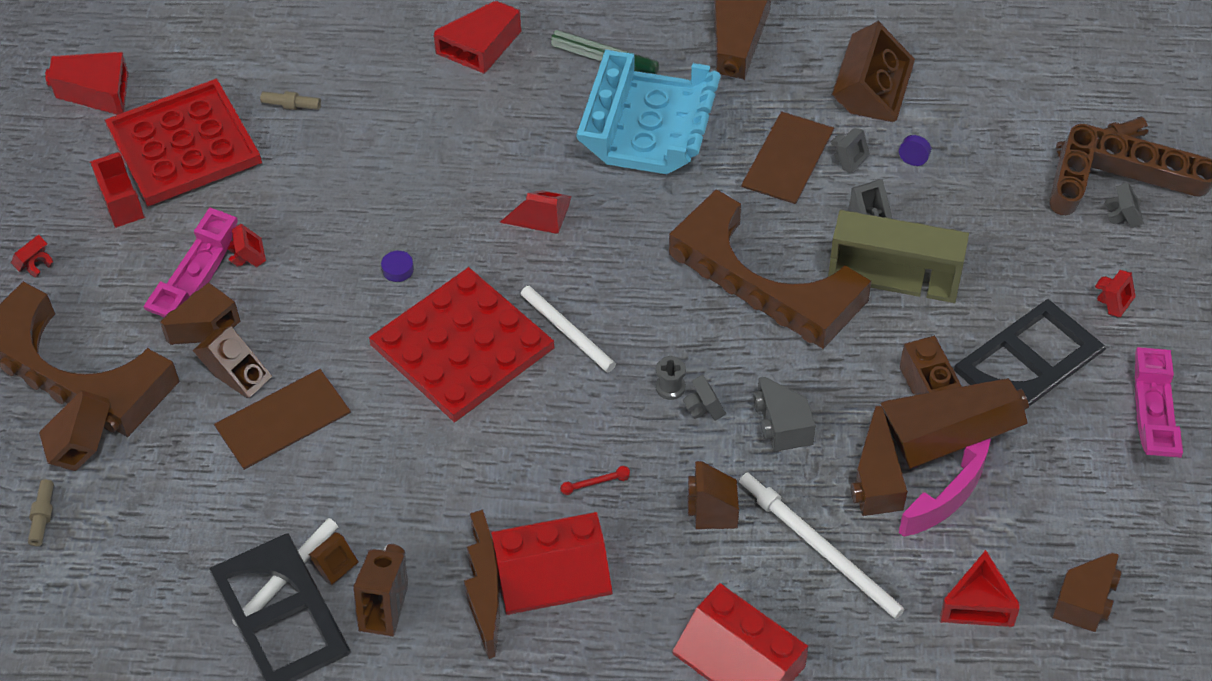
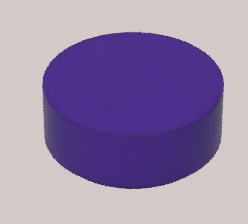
M918 135L907 136L899 147L901 159L913 166L925 164L931 154L929 142Z
M405 251L389 252L381 261L382 273L389 281H405L414 272L413 259Z

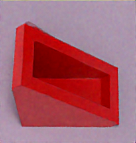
M544 190L527 193L526 200L499 223L559 234L571 202V196Z
M986 550L945 597L940 614L941 623L1014 627L1020 610L1019 602Z

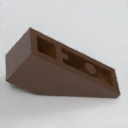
M882 406L875 407L858 465L856 482L851 483L852 499L854 504L859 503L862 516L904 511L907 497V488Z

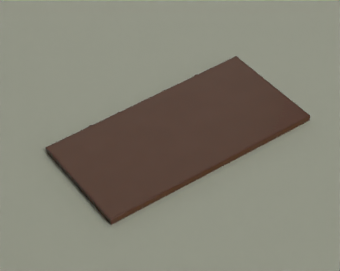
M781 111L751 168H749V172L741 187L796 204L834 131V127Z
M318 369L220 420L214 426L243 470L350 414L351 410L322 370Z

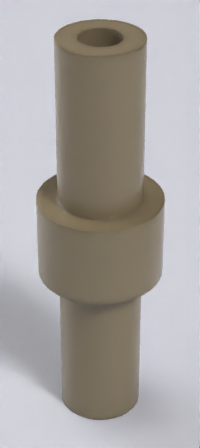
M262 91L260 97L261 103L281 105L284 109L297 110V108L319 110L321 107L320 98L299 96L298 92L285 91L284 94Z
M44 479L40 481L36 502H33L31 505L29 519L32 523L28 543L32 546L42 545L46 523L51 521L53 506L50 502L54 482Z

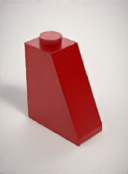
M495 0L436 29L433 33L436 54L485 74L520 34V10Z
M122 52L51 56L50 69H46L45 78L47 85L52 86L56 98L116 115L124 113L129 72Z

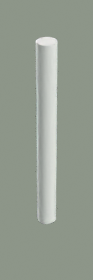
M526 286L523 288L521 296L604 371L609 373L615 368L616 363L532 287Z
M328 518L298 549L304 563L310 558L309 554L327 540L338 528V525L332 519ZM273 576L243 608L245 615L248 616L263 609L287 581Z

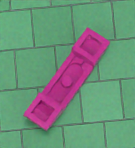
M209 207L193 231L197 239L167 284L159 282L143 306L146 311L165 318L170 311L175 310L192 293L201 289L211 280L233 237L232 229L236 227L238 222L237 217Z
M1137 347L1135 352V399L1138 430L1143 450L1146 455L1182 458L1180 426H1176L1171 389V382L1174 376L1171 350Z
M991 438L965 447L961 467L964 469L936 499L923 492L902 514L899 534L906 537L925 531L948 518L967 500L981 477Z

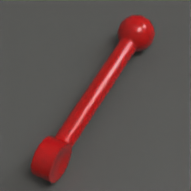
M620 466L616 472L576 483L564 482L560 489L563 494L570 495L576 489L614 479L626 481L630 477V470L626 466Z

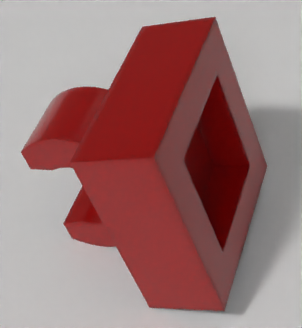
M239 224L232 229L233 241L230 242L228 250L234 253V255L228 258L229 261L237 267L242 266L246 261L255 267L264 263L266 258L262 238L243 224Z
M38 234L14 253L11 264L19 272L27 267L29 274L37 277L40 271L34 263L42 261L49 268L53 260L49 254L45 253L47 242Z
M1119 270L1113 279L1103 276L1095 284V288L1103 290L1097 297L1098 301L1107 304L1108 314L1121 317L1136 297L1132 272Z

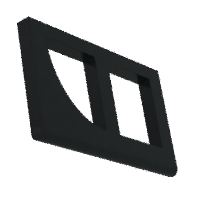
M1046 299L955 365L954 371L970 385L1001 380L980 371L976 366L1004 347L1038 376L1027 381H1011L1016 390H1023L1028 404L1031 406L1105 351L1106 348L1103 343L1052 301ZM1044 317L1080 346L1053 367L1017 337Z
M288 533L209 568L264 681H296L351 653L346 640ZM248 573L270 574L290 583L298 593L246 616L227 579ZM307 608L326 647L273 671L254 632Z

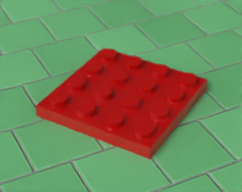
M217 78L105 119L107 129L147 207L262 163L259 151Z
M470 267L463 270L369 337L370 345L454 423L555 348L554 340Z

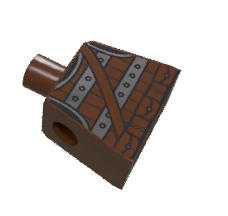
M388 544L384 550L372 549L368 551L353 586L358 630L360 632L393 637L395 635L408 587L405 551L399 545ZM378 595H383L382 603L378 600Z

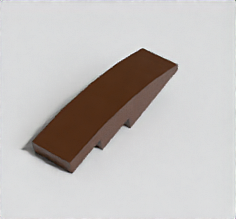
M482 509L470 513L471 528L476 544L467 546V553L474 577L464 580L466 599L488 659L496 657L499 635L500 590L493 541Z

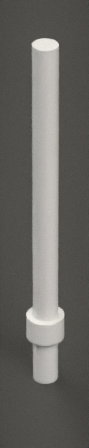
M748 472L741 477L739 483L757 498V504L765 511H772L894 619L901 616L905 608L781 501V496L771 487H764Z

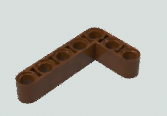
M1078 124L1071 129L1062 146L1049 204L1051 209L1059 215L1067 216L1075 212L1085 194L1091 168L1192 196H1204L1212 188V159L1088 124ZM1069 167L1076 169L1078 172L1072 171ZM1063 194L1069 195L1072 199L1065 197Z

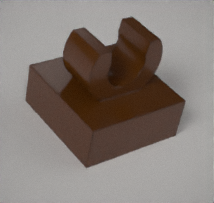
M337 532L309 554L323 579L331 585L358 563L343 535Z

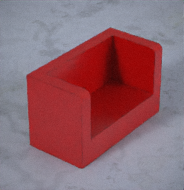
M117 152L90 161L114 227L116 228L145 218L137 192L132 186L121 154Z

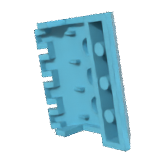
M605 50L577 132V139L607 165L669 174L690 163L691 158L699 154L703 141L702 135L705 134L709 120L708 113L711 112L715 98L714 92L717 91L721 75L717 71L710 72V66L695 63L692 64L691 80L634 71V54Z

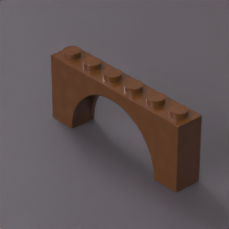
M716 189L669 234V255L677 262L684 263L697 271L703 278L710 279L720 285L729 294H734L746 301L753 309L760 310L772 317L779 325L788 327L798 333L805 341L814 343L824 349L869 301L872 281L846 265L827 278L803 284L775 282L753 273L738 260L729 242L735 229L740 225L741 203Z
M23 281L0 303V368L10 376L17 375L21 377L31 388L35 390L40 388L46 391L60 404H68L81 390L108 398L110 407L104 428L109 432L114 433L117 431L129 437L180 382L173 361L147 348L142 354L127 364L101 373L77 374L51 366L39 356V344L42 333L55 315L48 294Z

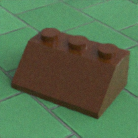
M877 21L851 35L832 95L851 114L894 122L897 120L915 58Z

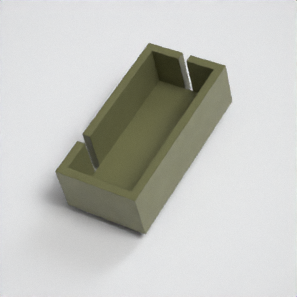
M839 210L832 240L828 277L846 265L871 280V288L920 297L925 269H931L926 298L956 303L969 233Z

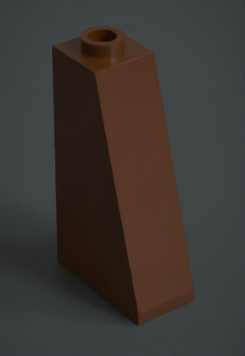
M714 0L716 71L720 75L745 80L770 12L771 0Z
M1009 378L892 399L881 403L889 431L909 468L1028 424L1025 409L1029 408L1026 395L1022 389L1016 390Z

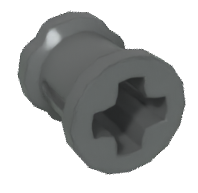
M664 357L656 365L658 377L656 391L664 399H678L685 392L686 384L683 377L686 373V366L678 357Z

